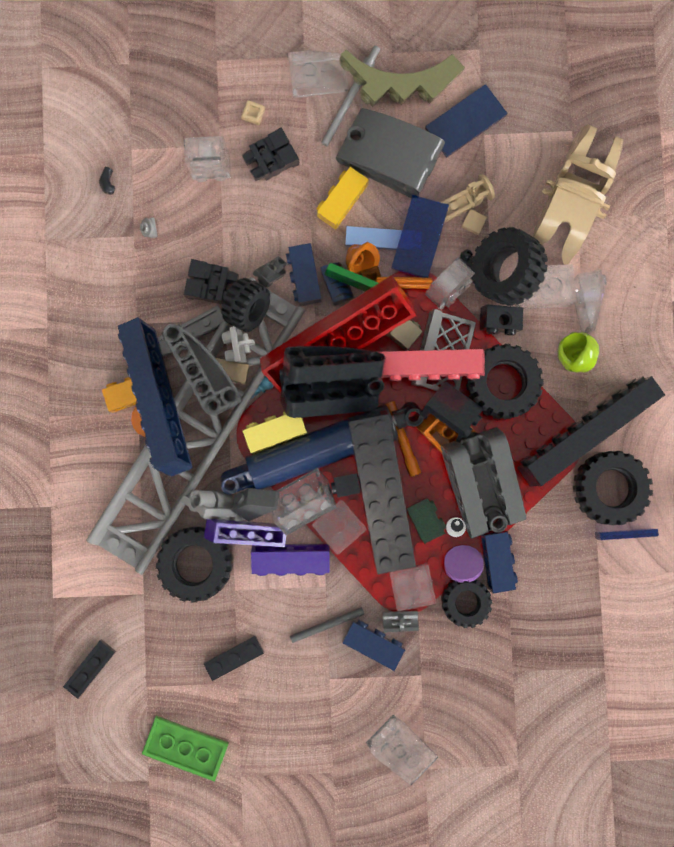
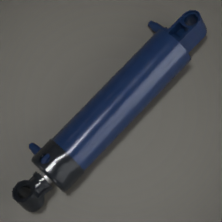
M415 402L405 403L402 408L392 411V416L385 404L378 406L372 411L358 414L363 415L386 410L389 414L394 442L398 440L396 426L398 430L406 426L415 427L420 425L424 419L420 416L422 411ZM411 412H416L414 416L408 417ZM342 420L245 456L246 464L229 469L221 474L220 480L223 492L234 494L247 488L263 490L354 456L348 420ZM228 480L234 481L232 484L225 483Z

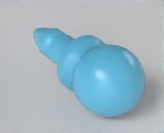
M266 376L251 399L258 395L260 391L265 393L266 390L274 387Z

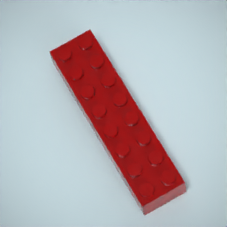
M391 275L260 358L261 372L281 393L282 386L279 373L280 369H283L284 350L286 348L294 346H338L363 349L415 317L416 313L413 305Z

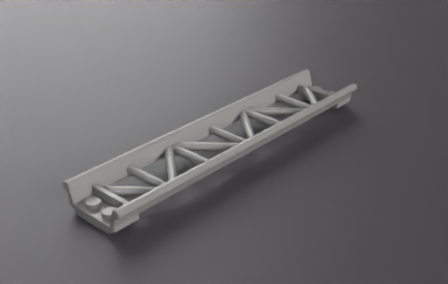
M249 278L250 280L258 283L254 278ZM269 291L270 304L266 316L284 328L272 346L263 319L258 328L265 349L256 343L250 346L251 350L261 356L246 358L247 362L243 364H248L249 366L260 364L262 356L286 342L306 311L304 308L296 307ZM224 320L206 347L214 357L217 356L224 344L222 333L230 331L229 327H234ZM261 366L244 392L236 388L243 402L234 407L223 427L218 415H210L215 431L182 411L194 392L186 379L174 398L179 418L211 437L186 441L187 449L210 446L209 450L194 474L189 471L179 474L189 480L171 509L159 471L151 466V454L145 445L86 539L87 542L101 546L133 566L137 573L141 575L144 573L185 506L182 503L184 495H190L196 489L264 379L265 375L261 372ZM194 367L190 375H195L198 372V368ZM208 385L200 386L202 393H205L208 389ZM214 402L209 403V411L216 410ZM148 465L164 513L131 493ZM126 500L159 519L158 521L118 527L111 525ZM160 528L149 547L126 534Z

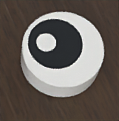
M454 517L447 521L446 531L449 535L459 537L465 532L466 526L462 519Z

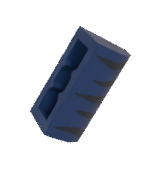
M340 262L332 263L343 268ZM328 265L320 267L334 306L355 298L350 285L324 275Z

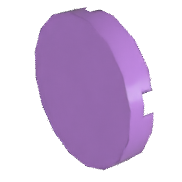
M460 545L453 547L445 556V571L451 579L457 582L474 581L483 571L482 555L471 546Z

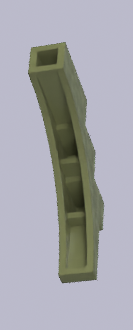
M347 49L339 58L341 67L353 75V79L358 85L363 86L360 91L361 99L372 107L388 92L391 99L400 105L416 91L419 92L418 94L423 101H427L430 104L465 69L453 54L427 70L405 74L384 72L372 68L354 57Z

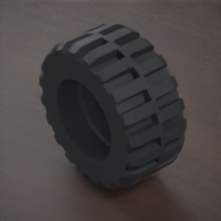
M504 227L498 229V232L493 231L488 234V238L485 237L481 241L482 244L475 249V256H472L471 262L473 265L470 266V273L473 274L471 276L472 283L475 284L476 290L481 295L499 304L513 306L515 303L521 304L524 302V299H530L533 296L532 293L540 289V283L544 282V273L547 272L548 265L545 264L548 261L547 254H545L543 245L536 238L515 227H508L506 229ZM517 252L518 263L516 269L510 277L500 281L499 274L503 262L508 256Z
M498 344L484 350L485 376H480V379H468L466 384L467 390L470 393L469 398L484 408L482 410L484 415L493 416L494 419H511L526 413L538 402L537 399L542 394L541 386L544 385V379H541L543 371L542 368H538V360L536 358L533 359L528 350L523 351L521 346L516 345L514 347L511 344L501 346ZM500 364H506L515 368L522 380L521 391L516 397L509 400L498 399L490 392L487 386L489 371Z
M607 451L595 454L593 457L586 459L584 465H580L578 468L579 473L574 477L576 485L573 486V492H576L577 496L574 499L576 503L580 504L579 509L582 513H586L588 518L597 521V523L624 525L627 522H633L637 520V516H642L645 513L644 508L649 507L651 503L648 498L653 496V490H650V484H653L652 478L648 479L647 476L650 472L647 468L642 467L643 462L641 460L634 459V455L625 454L623 451ZM607 470L619 471L628 483L627 497L618 506L605 505L597 495V480Z
M189 527L178 530L162 543V548L157 553L158 562L156 563V569L159 572L157 574L158 580L162 581L163 585L161 586L164 590L167 589L170 592L169 595L178 597L180 601H190L191 603L205 601L220 592L230 579V573L233 569V557L229 551L230 547L225 543H213L205 539L204 527ZM189 546L203 547L212 557V571L201 582H189L178 571V556Z

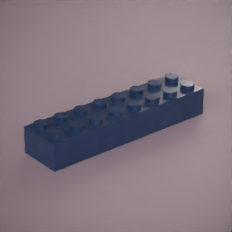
M139 317L118 325V338L123 345L124 350L122 354L127 361V373L132 380L133 385L131 389L136 396V409L141 415L142 421L140 424L146 435V447L151 454V466L171 477L192 469L156 330Z

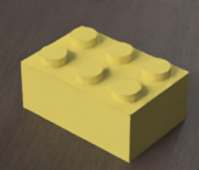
M283 412L284 416L278 418L275 415L264 419L265 423L257 424L255 422L247 425V429L243 430L250 453L253 454L307 434L302 417L292 418Z

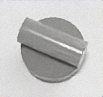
M145 218L141 222L140 231L144 237H158L155 218Z

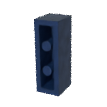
M311 243L288 247L289 253H286L288 265L292 264L293 269L292 272H289L291 283L296 285V290H293L294 300L299 301V306L322 302Z
M505 530L502 532L489 531L481 535L488 590L493 594L516 590L515 584L518 582L516 572L513 571L515 558L510 549V545H512L511 535Z
M358 619L357 622L353 620L342 643L395 671L405 652V648L402 647L403 643L395 638L389 640L385 637L386 634L378 629L373 631L367 628L368 624Z

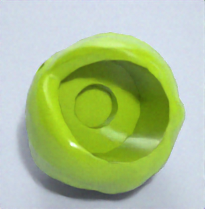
M572 332L560 341L558 359L566 370L575 373L588 372L597 362L599 345L595 338L585 332Z

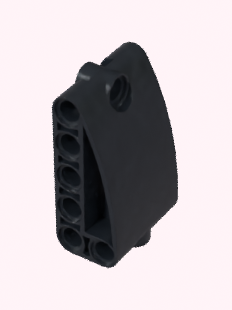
M294 346L286 348L284 350L283 369H280L279 373L282 386L281 404L285 414L292 418L366 412L376 409L379 405L380 392L384 389L382 375L386 359L385 355L370 350L338 346Z

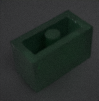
M426 498L406 508L423 544L446 534L444 531L446 525L442 518L438 519L435 513L438 510L433 500L429 501Z

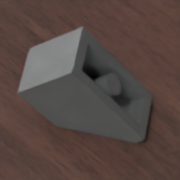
M248 488L234 495L232 511L248 522L277 509L279 492Z

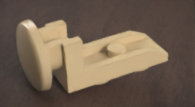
M478 175V182L474 181L468 184L465 190L432 208L441 225L480 205L485 196L490 201L495 198L493 186L486 175Z

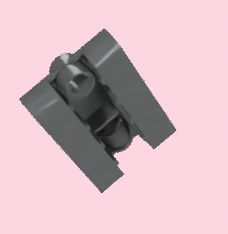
M361 108L352 127L348 130L347 136L335 159L348 168L352 167L357 172L409 198L417 200L428 176H430L445 142L440 137L410 123L383 113ZM358 135L360 139L353 140L351 136Z
M171 323L164 328L162 335L173 352L199 403L207 414L216 416L243 402L228 374L201 342L184 330L180 324ZM188 350V354L185 357H180L182 351ZM192 368H198V372L195 375L189 374ZM201 385H208L205 393H199ZM210 402H217L216 410H208Z
M495 427L480 433L471 432L467 438L462 437L459 442L453 441L441 445L452 489L471 539L492 530L494 532H502L506 529L507 525L527 519L509 444L505 434L500 429Z

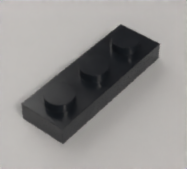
M255 635L204 662V666L211 680L214 681L265 652Z
M101 639L63 688L79 699L117 651Z

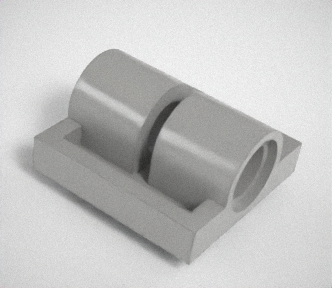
M194 490L190 495H184L182 503L187 505L189 510L198 512L202 518L211 519L213 516L227 519V517H236V513L232 511L233 498L231 494H226L223 491Z

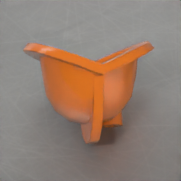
M369 242L350 246L347 250L345 261L348 267L347 270L360 275V271L378 266L380 261L379 251L375 245Z

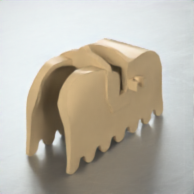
M589 124L582 127L573 139L555 182L547 180L546 185H550L552 190L544 188L542 191L543 194L548 195V200L532 235L543 245L551 239L561 223H569L571 226L570 232L562 250L563 267H566L579 251L595 217L597 216L602 219L606 217L607 214H603L600 209L608 210L610 208V205L604 203L606 199L604 195L615 178V170L623 147V139L614 136L613 144L604 164L600 163L598 159L586 157L597 131V128ZM571 163L600 175L599 185L567 172Z

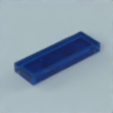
M655 528L595 532L597 540L659 536L658 529Z

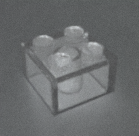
M458 257L431 283L425 295L441 310L445 306L449 308L456 301V298L469 288V285L473 282L471 278L475 273Z
M342 499L312 524L337 555L367 530Z
M427 563L416 565L413 568L389 572L397 611L436 604L429 565Z

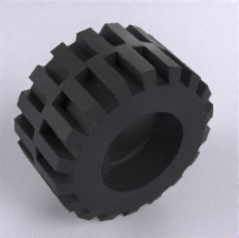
M238 279L224 296L221 306L222 318L225 322L244 332L252 331V329L260 325L269 309V290L250 279Z
M476 579L471 582L464 581V583L454 580L448 584V587L443 591V596H441L442 609L445 615L455 625L462 626L463 628H474L477 624H483L482 621L484 619L487 620L489 617L488 613L492 611L491 604L493 602L490 598L491 594L487 587ZM471 591L477 596L476 608L466 614L459 612L455 605L457 596L461 592Z

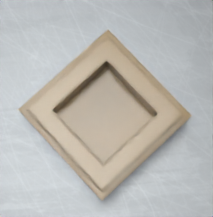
M247 100L241 119L260 125L265 106Z
M470 209L462 228L479 235L487 217Z

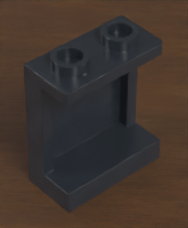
M445 381L427 402L420 416L427 419L432 414L458 433L456 441L459 442L462 437L467 438L473 430L471 425L476 426L482 418L480 413L484 408Z

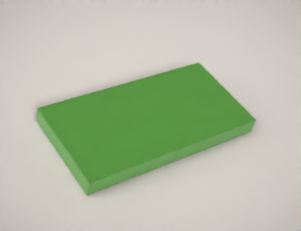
M156 715L142 755L215 782L229 742Z

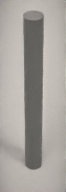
M361 607L290 636L291 641L295 643L364 615V611Z

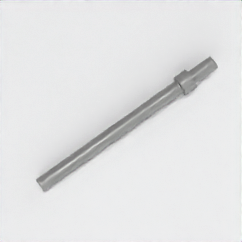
M374 46L363 63L373 68L380 48ZM356 82L353 83L321 143L324 146L328 147L361 85H358Z

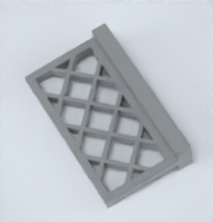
M437 309L431 310L420 351L445 350L448 347L451 350H455L453 344L460 340L464 350H468L476 322L442 313V311ZM442 318L448 319L453 327L444 331L441 326ZM461 324L470 326L468 334L464 336L461 335L457 327ZM454 329L459 339L451 343L446 333ZM443 335L448 345L439 349L436 341L437 338ZM462 376L458 380H453L455 383L454 387L457 390L460 388ZM420 377V380H412L411 385L437 391L440 388L437 385L440 384L442 386L448 377L443 380L440 377L439 382L434 385L426 383L427 377Z

